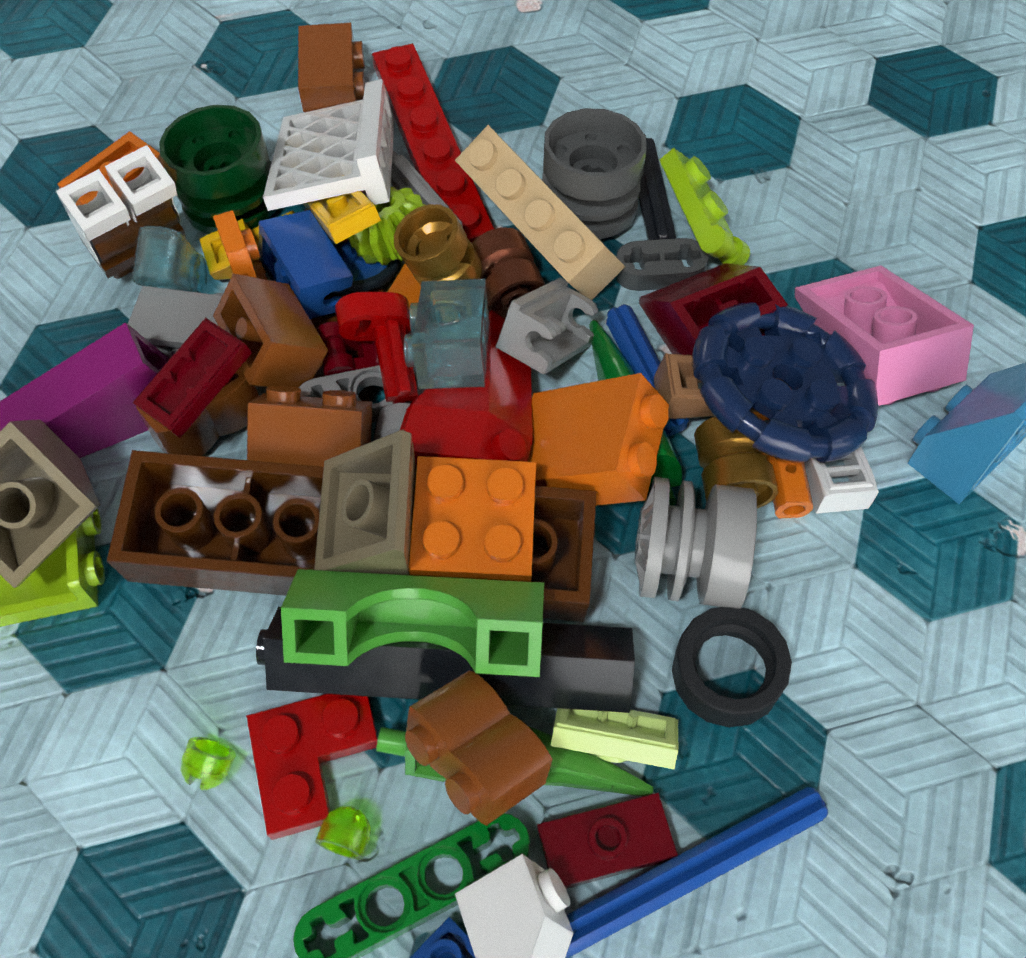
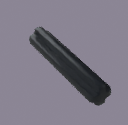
M646 138L647 150L643 176L640 179L639 203L647 240L676 239L655 142L652 138Z

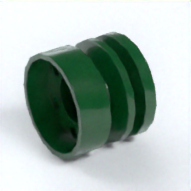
M231 105L200 107L179 116L165 129L159 141L160 156L167 173L175 183L177 198L182 204L184 215L195 229L206 234L217 231L213 216L232 210L237 221L243 219L249 228L254 229L259 226V221L269 219L276 212V209L268 211L263 199L272 162L269 160L260 123L249 111Z

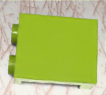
M98 508L19 587L13 588L0 575V627L98 607L97 585L104 584L105 580L101 556L95 551L94 535L101 534L102 530Z

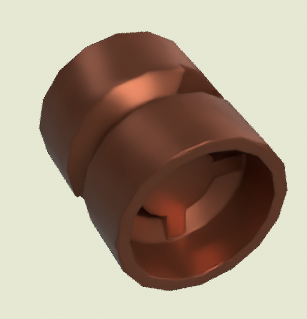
M501 227L487 231L471 243L481 259L482 273L476 285L478 286L479 295L486 313L492 310L506 319L511 301L546 285L538 267L534 263V257L521 231L514 228Z

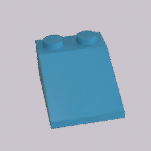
M1026 362L989 374L975 389H972L967 384L963 386L945 407V410L949 413L942 420L933 415L923 424L912 439L918 444V447L908 461V464L958 504L1026 438Z

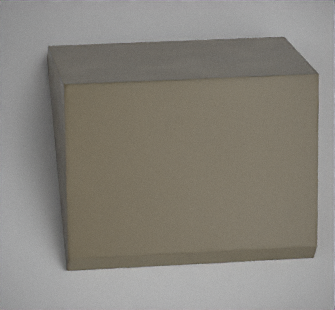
M400 430L324 461L314 570L409 575L416 463L411 433Z

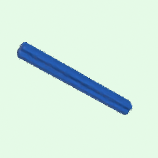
M806 787L567 914L574 934L565 958L581 952L823 821L828 815L825 802L815 788Z

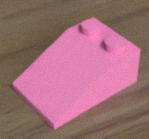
M880 265L795 288V298L803 312L817 318L814 324L829 334L836 330L859 353L866 364L863 371L866 379H871L875 382L878 406L890 405L900 399L925 392H935L942 387L966 381L974 325Z

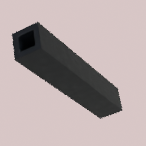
M281 607L277 608L268 629L260 630L256 644V661L258 665H265L267 690L421 700L467 671L474 672L469 662L460 654L446 647L425 642H398L379 646L363 653L348 666L284 663ZM543 623L540 677L478 675L495 690L505 705L630 713L635 667L632 628Z

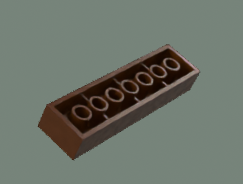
M132 450L107 562L128 582L286 596L298 569L314 570L324 467ZM535 486L531 582L544 583L543 619L584 622L590 605L597 491Z

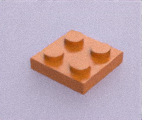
M418 456L409 575L531 582L536 462Z

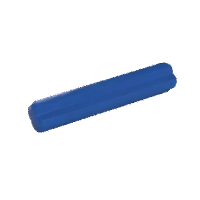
M623 304L618 308H611L607 312L606 324L622 355L634 373H642L655 388L654 376L660 361L632 307ZM668 418L667 424L664 427L667 435L672 436L686 430L689 418Z

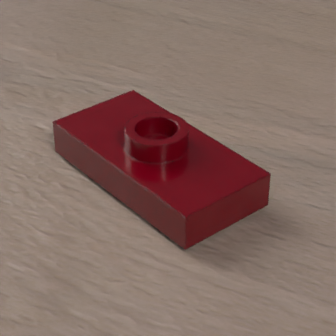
M205 317L132 403L174 435L181 438L252 352L245 343Z
M659 793L537 824V831L547 869L552 868L558 874L566 889L664 863L678 856Z

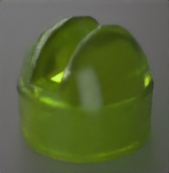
M205 737L190 738L181 759L180 771L184 781L191 785L198 778L202 780L200 790L216 788L228 776L236 753L226 744Z
M340 806L328 813L322 822L315 842L332 853L351 859L362 860L370 841L371 827L361 810L354 806Z

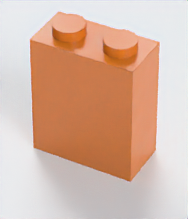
M642 373L533 393V441L528 462H536L535 486L597 491L596 506L646 501L651 478L657 466V454L663 429L668 421L669 404Z

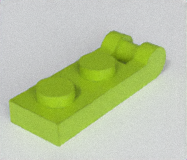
M672 148L659 161L700 248L708 255L718 258L723 264L744 265L750 257L749 245L740 238L733 236L724 218L728 214V209L722 199L710 189L707 183L711 179L708 169L696 156L689 159L675 148Z

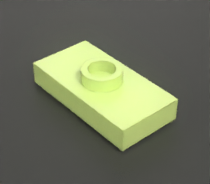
M557 708L551 746L595 754L599 758L613 763L632 761L675 769L678 755V720L673 717L635 710L625 713Z

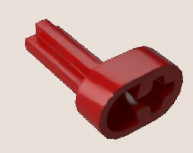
M355 292L339 299L335 305L339 334L351 341H375L386 402L396 404L413 401L418 396L407 339V334L412 330L413 326L407 298L400 293Z

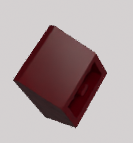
M724 263L639 297L640 306L670 352L680 355H692L699 331L703 327L708 326L711 317L723 309L741 303L754 302L758 305L761 312L760 316L775 312V304L779 307L788 306L761 267ZM759 329L760 332H761V335L764 336L765 333H764L763 329Z

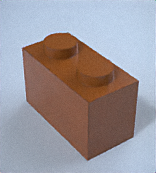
M351 22L298 26V90L303 112L362 100L365 87L364 73L357 72V69H365L362 41H354Z
M239 274L232 275L213 317L219 327L245 343L251 350L252 354L240 367L249 385L299 388L304 382L313 379L317 370L322 366L328 349L290 285Z
M267 387L266 394L263 393L248 402L247 460L324 467L325 460L371 442L372 402L357 401V393L351 391H324L322 398L301 396V389L297 387Z

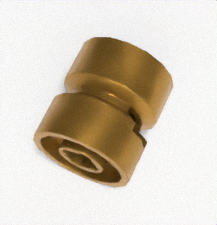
M428 204L414 209L398 224L394 234V247L429 298L438 302H451L461 299L473 290L479 282L482 273L481 259L451 209L441 204Z
M716 417L704 421L697 427L694 438L700 466L704 468L701 476L706 502L715 484L754 489L757 508L765 506L775 499L778 494L773 465L766 460L768 454L753 448L752 445L755 442L739 431L735 430L732 434Z

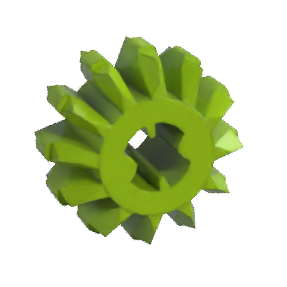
M390 187V202L375 205L381 221L348 238L352 248H355L358 256L363 257L366 264H373L379 261L383 266L392 260L398 259L403 261L394 247V234L398 224L407 214L418 207L425 206L420 195L414 194L411 188L397 190L395 187Z

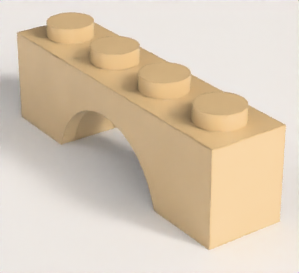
M489 125L455 159L460 167L559 274L582 295L593 300L625 268L624 264Z

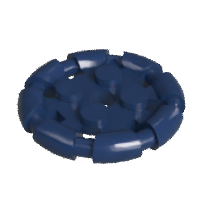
M754 302L734 305L712 316L708 326L703 327L699 331L695 340L692 353L693 374L703 384L700 394L706 405L721 424L732 434L737 430L755 442L752 445L753 448L770 456L798 463H805L809 458H816L820 463L836 461L856 451L865 443L867 433L873 430L878 417V396L875 382L871 379H866L863 373L866 367L865 362L855 348L836 330L829 334L814 324L817 319L816 317L789 306L779 307L776 304L775 312L760 316L761 312L758 305ZM759 329H763V331H764V333H765L764 336L761 335V332H760ZM837 383H844L845 386H837ZM753 407L760 414L769 418L770 422L766 423L764 420L757 418L750 412L751 408Z

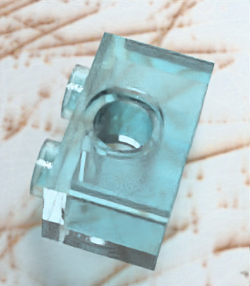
M485 279L422 281L419 302L410 304V328L412 334H405L404 338L406 366L415 367L419 389L485 387L490 326Z

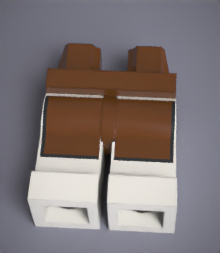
M147 145L105 166L112 187L98 169L56 190L82 243L108 279L112 276L116 279L124 277L133 272L136 263L151 255L162 256L174 250L176 247L175 242L186 237L184 229L180 225L181 219L173 197L177 195L175 183ZM144 167L142 173L134 180L128 182L123 180L124 176L131 170ZM91 191H98L97 196L92 201L76 206V202L81 196Z

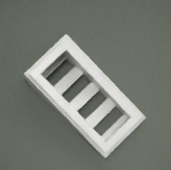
M862 447L846 457L838 459L843 460L845 465L826 466L825 463L818 462L816 458H809L804 463L816 514L870 508L879 491ZM848 476L849 481L833 483L831 477Z

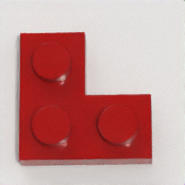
M324 694L246 715L267 836L271 840L333 823L321 763L377 748L378 735L369 696Z

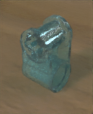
M159 226L139 228L132 277L134 283L140 286L205 293L207 285L205 259L186 240L185 235L176 230Z

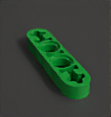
M505 813L487 826L478 821L321 903L304 914L295 927L293 942L296 954L299 958H361L458 905L455 893L482 878L474 879L470 859L460 848L461 846L472 842L474 855L491 845L490 833L499 829L504 837L515 834L518 841L512 845V859L503 862L501 856L497 853L479 861L480 867L486 873L484 876L521 854L526 857L529 856L530 838L527 828L520 819ZM443 857L451 858L462 867V881L453 892L437 894L427 885V870L435 860ZM384 888L395 889L403 896L404 909L402 915L395 923L388 926L374 924L368 916L369 900L378 890ZM354 903L356 918L363 929L369 934V937L357 943L356 932L350 930L334 940L337 952L332 956L327 957L319 949L310 951L309 943L317 938L315 926L324 921L329 927L335 929L350 922V918L343 910Z

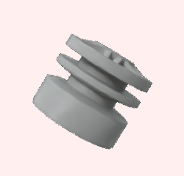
M654 477L650 493L640 510L634 564H636L639 579V596L655 598L660 574L662 573L668 574V600L679 601L687 577H694L697 581L699 604L741 609L750 583L756 541L757 499L754 489L715 484L708 496L705 509L695 508V493L692 481H682L677 503L674 506L669 505V479Z

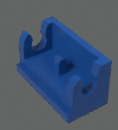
M307 210L259 221L258 251L261 257L259 261H261L271 281L289 284L309 319L335 313V305L342 297L335 296L328 300H324V298L331 292H339L351 287L353 275L312 211Z

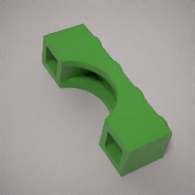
M298 569L281 606L284 663L348 666L363 653L379 646L398 642H425L446 647L460 654L469 662L475 674L540 677L544 583Z

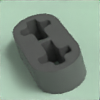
M688 238L628 242L621 246L617 252L616 257L624 264L625 268L615 278L622 287L629 290H658L706 271L708 254L700 248L698 241ZM682 260H686L690 267L684 266ZM633 262L639 263L641 270L635 269Z

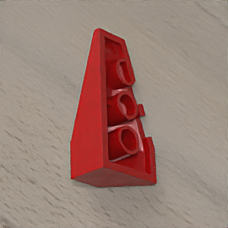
M492 310L485 314L459 345L458 351L446 365L439 369L433 376V381L406 409L400 430L407 431L412 435L416 468L418 456L528 462L533 441L531 367L496 348L505 319Z

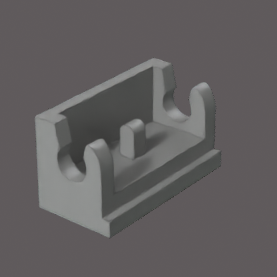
M558 278L511 301L496 348L544 375L590 347L594 334L584 325H579L574 321L573 310L579 308L585 314L593 316L598 313V308L591 299L567 287L568 282L566 280Z

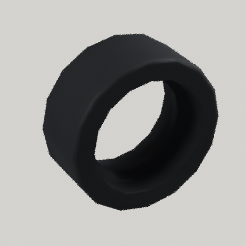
M718 607L711 608L695 617L682 633L675 651L672 674L676 691L690 711L706 722L729 728L751 725L769 714L789 684L792 661L786 640L772 622L753 610ZM727 635L742 639L754 647L764 660L766 668L764 682L759 690L747 698L732 699L720 696L705 686L698 676L695 664L697 652L705 641L712 637Z

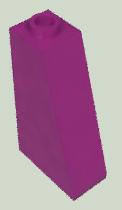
M125 322L1 400L0 431L10 421L40 419L79 458L148 431V428L137 411L136 405L132 402L170 358Z

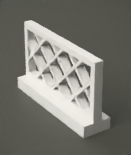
M383 79L366 82L362 100L283 117L263 194L268 211L363 190L366 191L368 199L374 205L390 202L395 121Z

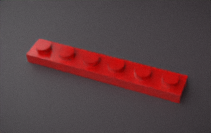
M414 44L396 46L372 53L374 69L378 79H383L391 111L415 169L462 222L463 230L468 240L472 243L477 237L493 230L494 227L472 178L455 161L461 154Z

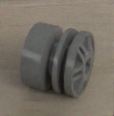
M591 108L567 112L553 120L545 131L542 181L598 239L618 235L632 224L637 215L638 198L641 191L640 179L643 176L647 150L646 136L639 125L625 115L606 109Z

